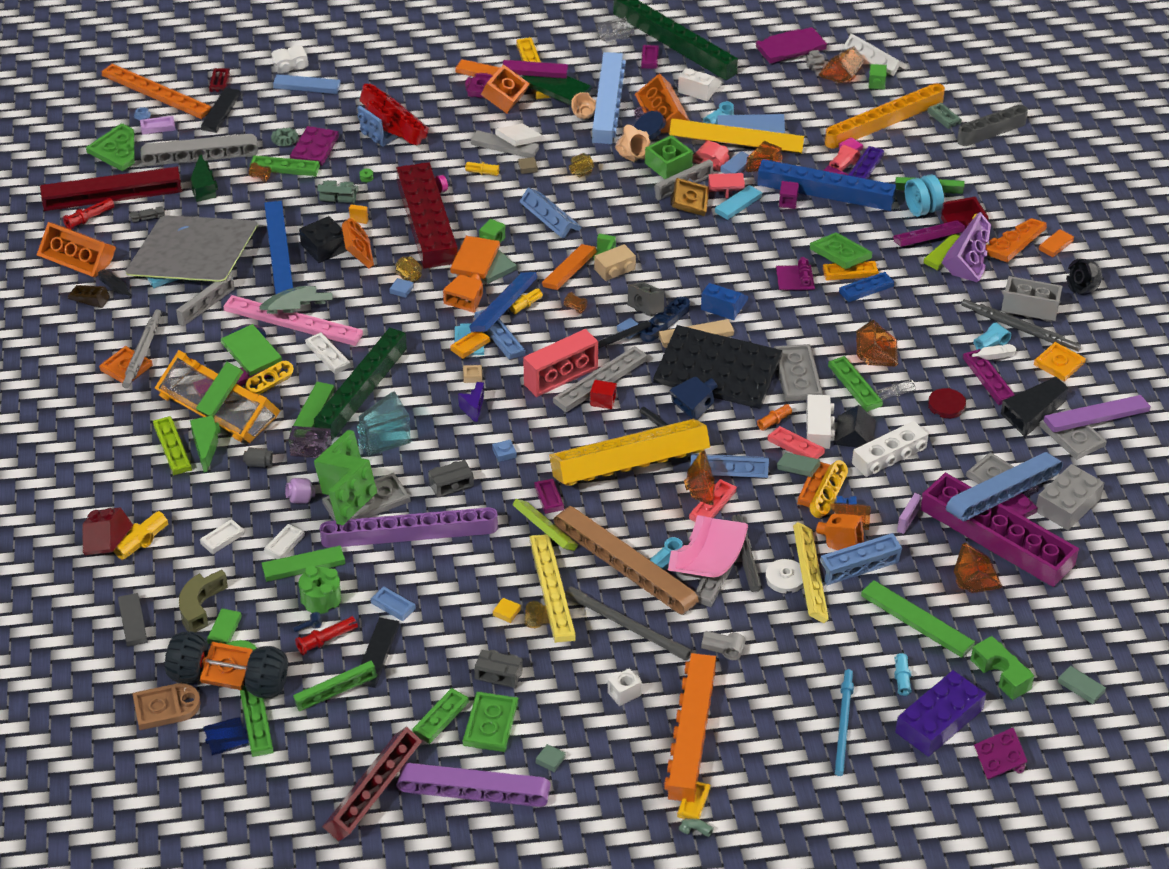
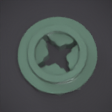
M291 127L277 128L276 131L272 132L271 139L278 146H289L297 142L298 133H296L295 129H291Z

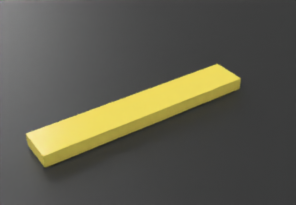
M797 522L793 525L808 614L812 618L825 623L829 618L813 531L809 527Z

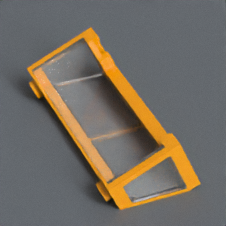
M178 350L155 386V389L160 392L159 396L166 401L172 399L196 414L207 417L199 412L196 407L218 373L201 365L198 361L189 358L186 353ZM235 384L214 416L215 423L218 422L221 428L232 433V437L242 443L244 440L250 443L278 416L281 410L264 396L254 394Z

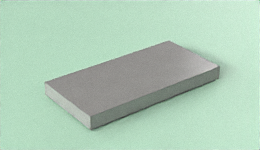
M811 345L774 346L775 349L783 350L777 368L785 402L807 400L808 394L823 395Z
M394 472L374 479L377 493L350 519L368 518L411 502L409 494ZM330 497L322 498L323 505L332 519L336 521Z

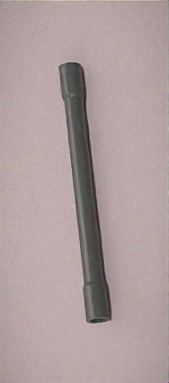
M572 586L568 588L565 595L566 598L584 605L659 645L684 661L690 658L691 649L671 641L590 598L587 594Z

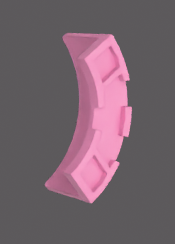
M697 515L694 529L689 538L691 542L689 545H684L678 550H671L668 571L706 577H719L723 575L734 564L742 549L748 524Z

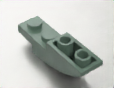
M299 286L272 296L262 303L259 308L260 310H266L267 314L278 313V310H283V313H293L294 309H301V305H308L310 301H315V304H326V300H333L331 292H316V286Z

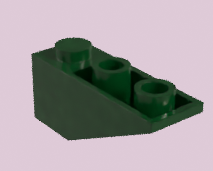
M199 155L190 178L192 193L196 202L217 198L216 191L218 190L217 182L214 180L212 170L209 169L208 161H204L203 156Z

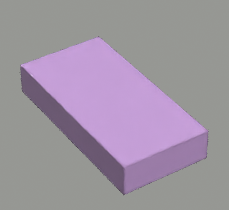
M173 116L140 120L142 134L175 130Z
M914 493L899 517L897 532L904 534L920 510L921 495Z

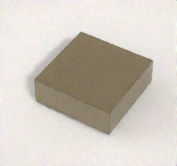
M535 157L518 159L521 174L538 172Z

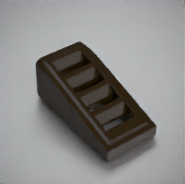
M76 285L67 297L73 301L103 308L110 295L104 286Z

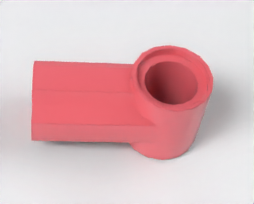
M843 145L838 155L829 163V166L843 171L850 164L855 165L857 163L860 151Z

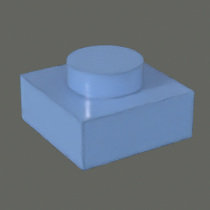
M511 440L492 444V450L498 462L517 458V452Z

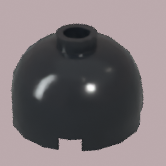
M1076 259L1071 262L1068 270H1070L1069 275H1066L1070 290L1078 294H1089L1095 291L1102 281V272L1099 265L1090 259Z

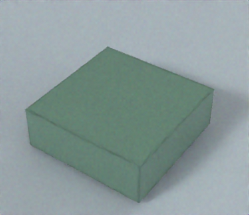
M547 744L537 756L536 764L555 772L566 758V753Z

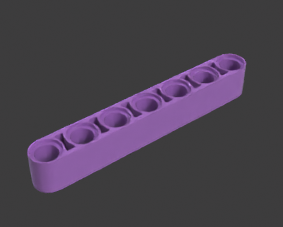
M405 763L403 765L397 782V788L406 793L543 807L547 804L551 785L550 781L543 777Z

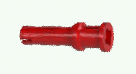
M107 198L84 210L78 209L76 213L63 216V222L68 229L72 230L79 224H85L88 219L113 209L114 202L111 198Z
M351 616L321 631L313 630L311 634L303 638L297 637L295 643L299 652L305 655L307 651L315 647L321 648L324 642L357 629L358 625L353 623L356 620Z

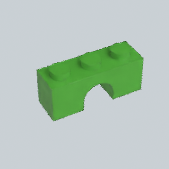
M993 636L973 646L970 660L983 673L992 669L1001 670L1002 673L998 687L1012 700L1032 689L1034 675L1031 670L1019 662L1017 657L1012 655Z

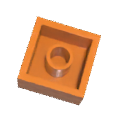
M503 64L486 83L481 95L507 114L522 98L529 83Z

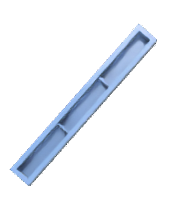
M603 52L592 129V143L612 144L613 138H616L626 60H623V53Z

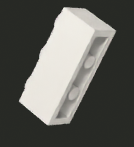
M807 395V440L825 449H830V442L834 441L835 430L831 429L834 428V416H831L834 414V403L830 402V395Z

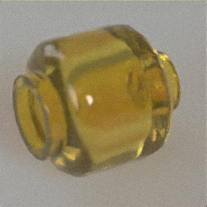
M585 153L572 157L570 160L571 164L568 165L571 174H576L578 178L591 174L595 167L591 156Z
M411 256L401 257L395 265L396 274L403 280L416 282L422 275V266Z

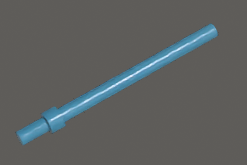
M850 669L844 672V682L841 683L840 691L842 703L835 775L842 776L844 773L850 699L854 690V684L852 683L853 671Z

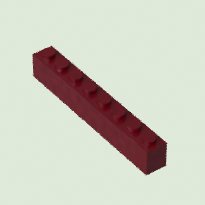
M178 166L40 185L44 211L93 205L107 198H111L115 202L182 192Z

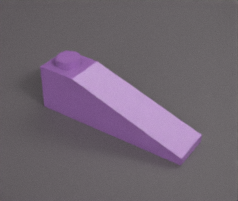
M981 212L974 217L948 250L942 261V264L953 276L978 282L985 271V264H983L984 257L987 256L985 247L986 243L989 242L991 224Z

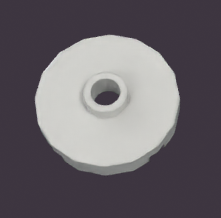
M780 559L769 564L766 569V580L768 586L779 593L792 591L794 593L803 588L802 574L798 562L790 559Z

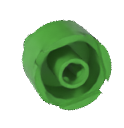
M309 566L305 569L298 584L300 601L306 610L311 613L319 612L324 614L328 612V609L338 607L341 602V588L337 570Z

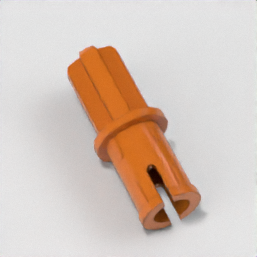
M785 404L775 411L771 410L768 415L757 420L758 427L764 431L774 424H779L780 420L792 414V408L789 404Z

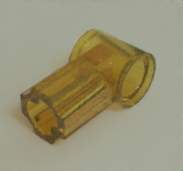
M538 601L527 603L525 625L535 629L539 628L542 623H550L546 606Z

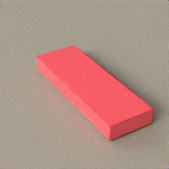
M781 426L768 435L769 442L796 455L818 459L825 453L823 447Z
M719 479L689 514V519L696 522L697 515L714 518L735 494L737 487Z

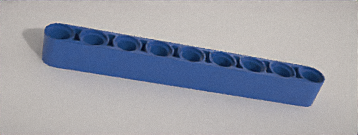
M282 200L264 202L275 294L293 288Z

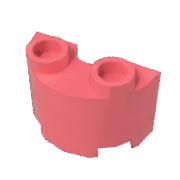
M706 141L693 155V162L700 164L710 159L713 162V169L720 171L721 166L730 160L729 150L726 146H721L716 142Z

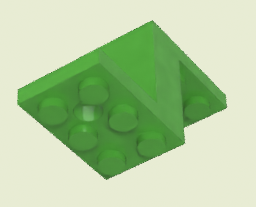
M347 430L314 460L322 494L329 495L336 523L344 525L377 493L370 461L361 458L355 432Z

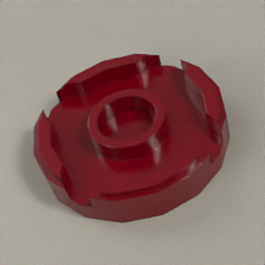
M941 388L930 394L928 408L933 414L937 413L942 418L952 419L959 417L965 411L966 399L957 390Z

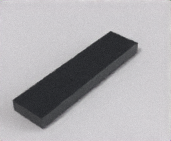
M224 88L201 124V130L218 132L240 97V90Z
M379 617L361 662L362 665L372 660L377 677L360 685L376 688L399 629V621Z

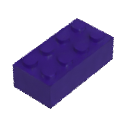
M952 670L898 716L895 733L929 757L983 711L986 693Z

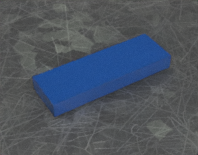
M882 272L839 287V293L847 302H851L894 287V281L886 272Z

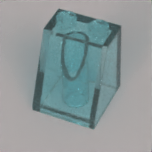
M395 391L385 396L359 416L357 430L360 439H358L360 449H364L367 456L411 443L409 415Z

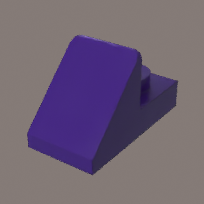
M476 382L475 389L471 390V394H458L460 409L474 422H478L484 400V382Z

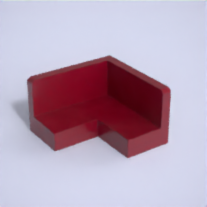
M976 196L944 202L941 214L943 223L959 221L965 225V229L971 223L974 214L981 212L987 220H989V217Z

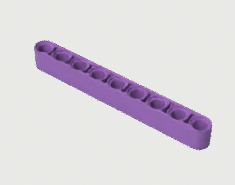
M487 507L349 519L344 525H339L336 521H327L320 525L321 544L326 548L340 545L341 547L492 534L498 529V513L494 508Z

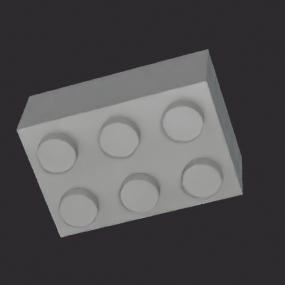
M1009 276L1001 311L1010 315L1018 314L1027 318L1034 317L1044 321H1056L1063 286Z
M1071 464L1038 495L1036 503L1038 507L1037 513L1069 530L1101 499L1105 482Z

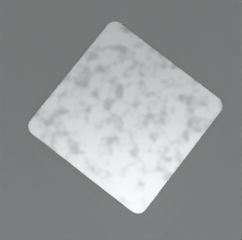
M162 216L129 264L126 274L142 277L224 281L258 224L253 220ZM190 226V227H187V228H185V229H182V230H179V231H178V229L181 228V227Z

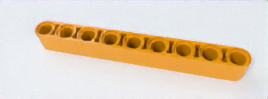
M938 83L929 85L832 125L826 129L825 146L830 149L838 148L839 143L850 137L855 140L927 111L928 107L943 103L945 87Z

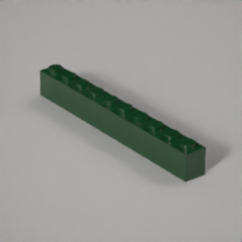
M613 0V14L725 81L737 75V57L639 0Z

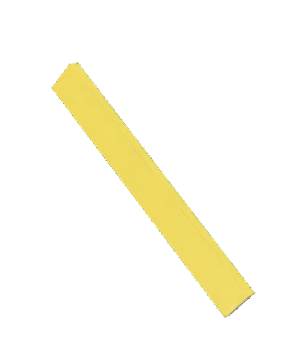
M547 534L530 536V545L554 642L575 641L576 635L551 539Z

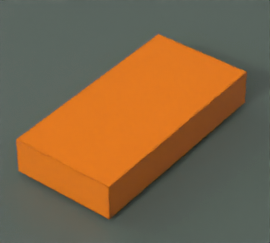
M1059 229L1039 245V250L1054 257L1074 241V236Z

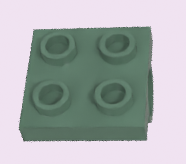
M335 180L323 181L322 184H318L320 201L336 202L338 197V202L354 204L359 186L354 185V182L347 181L340 182V184H337Z

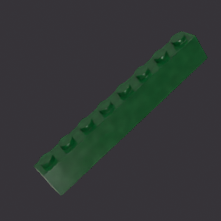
M389 327L314 418L316 436L333 441L406 351L405 332Z

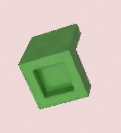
M599 233L597 237V253L595 255L616 248L615 236Z

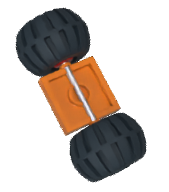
M192 631L175 634L169 642L165 655V672L170 679L177 683L191 684L200 680L201 683L242 690L245 682L247 691L263 699L276 697L282 692L288 671V658L286 654L274 646H262L253 650L211 642L209 649L206 639Z

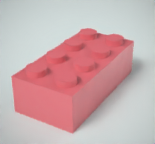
M584 329L523 357L524 385L535 397H538L598 369V340Z

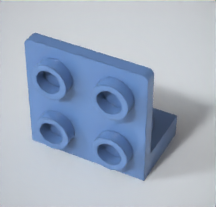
M362 106L357 107L361 126L360 130L364 135H367L381 146L387 145L398 137L383 131L380 118Z

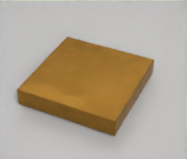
M676 178L672 207L705 216L709 187Z

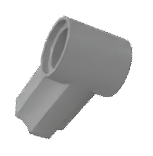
M705 631L701 648L723 653L725 658L735 661L740 659L746 640L743 635L735 632L727 636Z

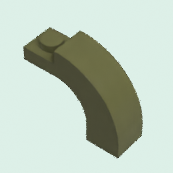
M222 569L205 578L199 573L191 578L182 588L179 596V609L182 623L187 631L197 632L208 626L207 613L201 604L207 598L228 588L226 574Z

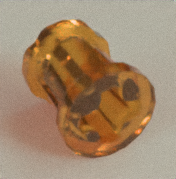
M253 162L248 173L250 177H258L266 182L270 178L271 169L268 166L262 167L258 163Z
M569 292L564 299V306L567 308L571 307L581 314L587 307V299H581L575 296V293Z

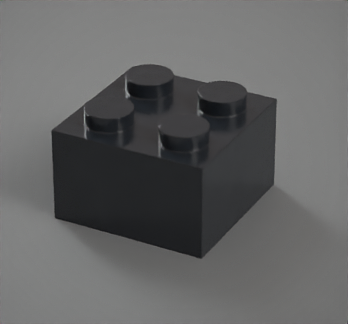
M330 216L299 228L301 246L318 263L347 251L343 230Z

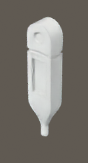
M1010 344L984 347L980 352L972 354V356L981 357L985 360L1013 357L1016 347Z

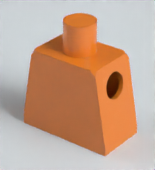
M472 274L471 277L458 275L443 289L444 304L475 313L483 296V282L478 274Z
M831 514L827 523L818 522L816 533L826 535L827 546L835 550L863 543L862 516Z

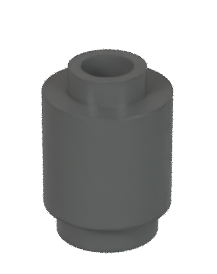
M249 447L247 451H244L243 461L246 462L248 467L266 468L272 465L273 452L268 451L267 448Z

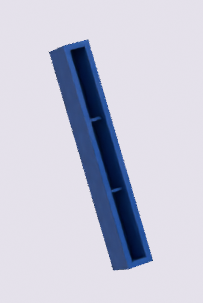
M762 159L758 170V186L780 190L782 181L799 183V194L887 211L892 210L895 201V184Z

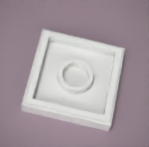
M523 123L497 128L495 131L497 136L513 146L542 141L541 134Z

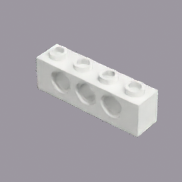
M912 421L854 449L852 464L865 477H868L919 451H923L927 448L929 434L915 421Z

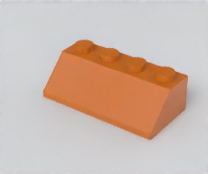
M660 73L635 93L644 114L650 111H658L664 116L666 123L665 127L660 130L661 133L670 132L671 118L690 121L672 85Z
M48 222L37 256L89 276L97 277L98 272L105 269L111 263L116 246Z

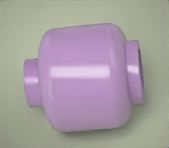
M293 478L290 480V483L286 484L285 489L286 498H289L290 502L294 504H308L311 498L315 497L316 492L315 486L307 478Z

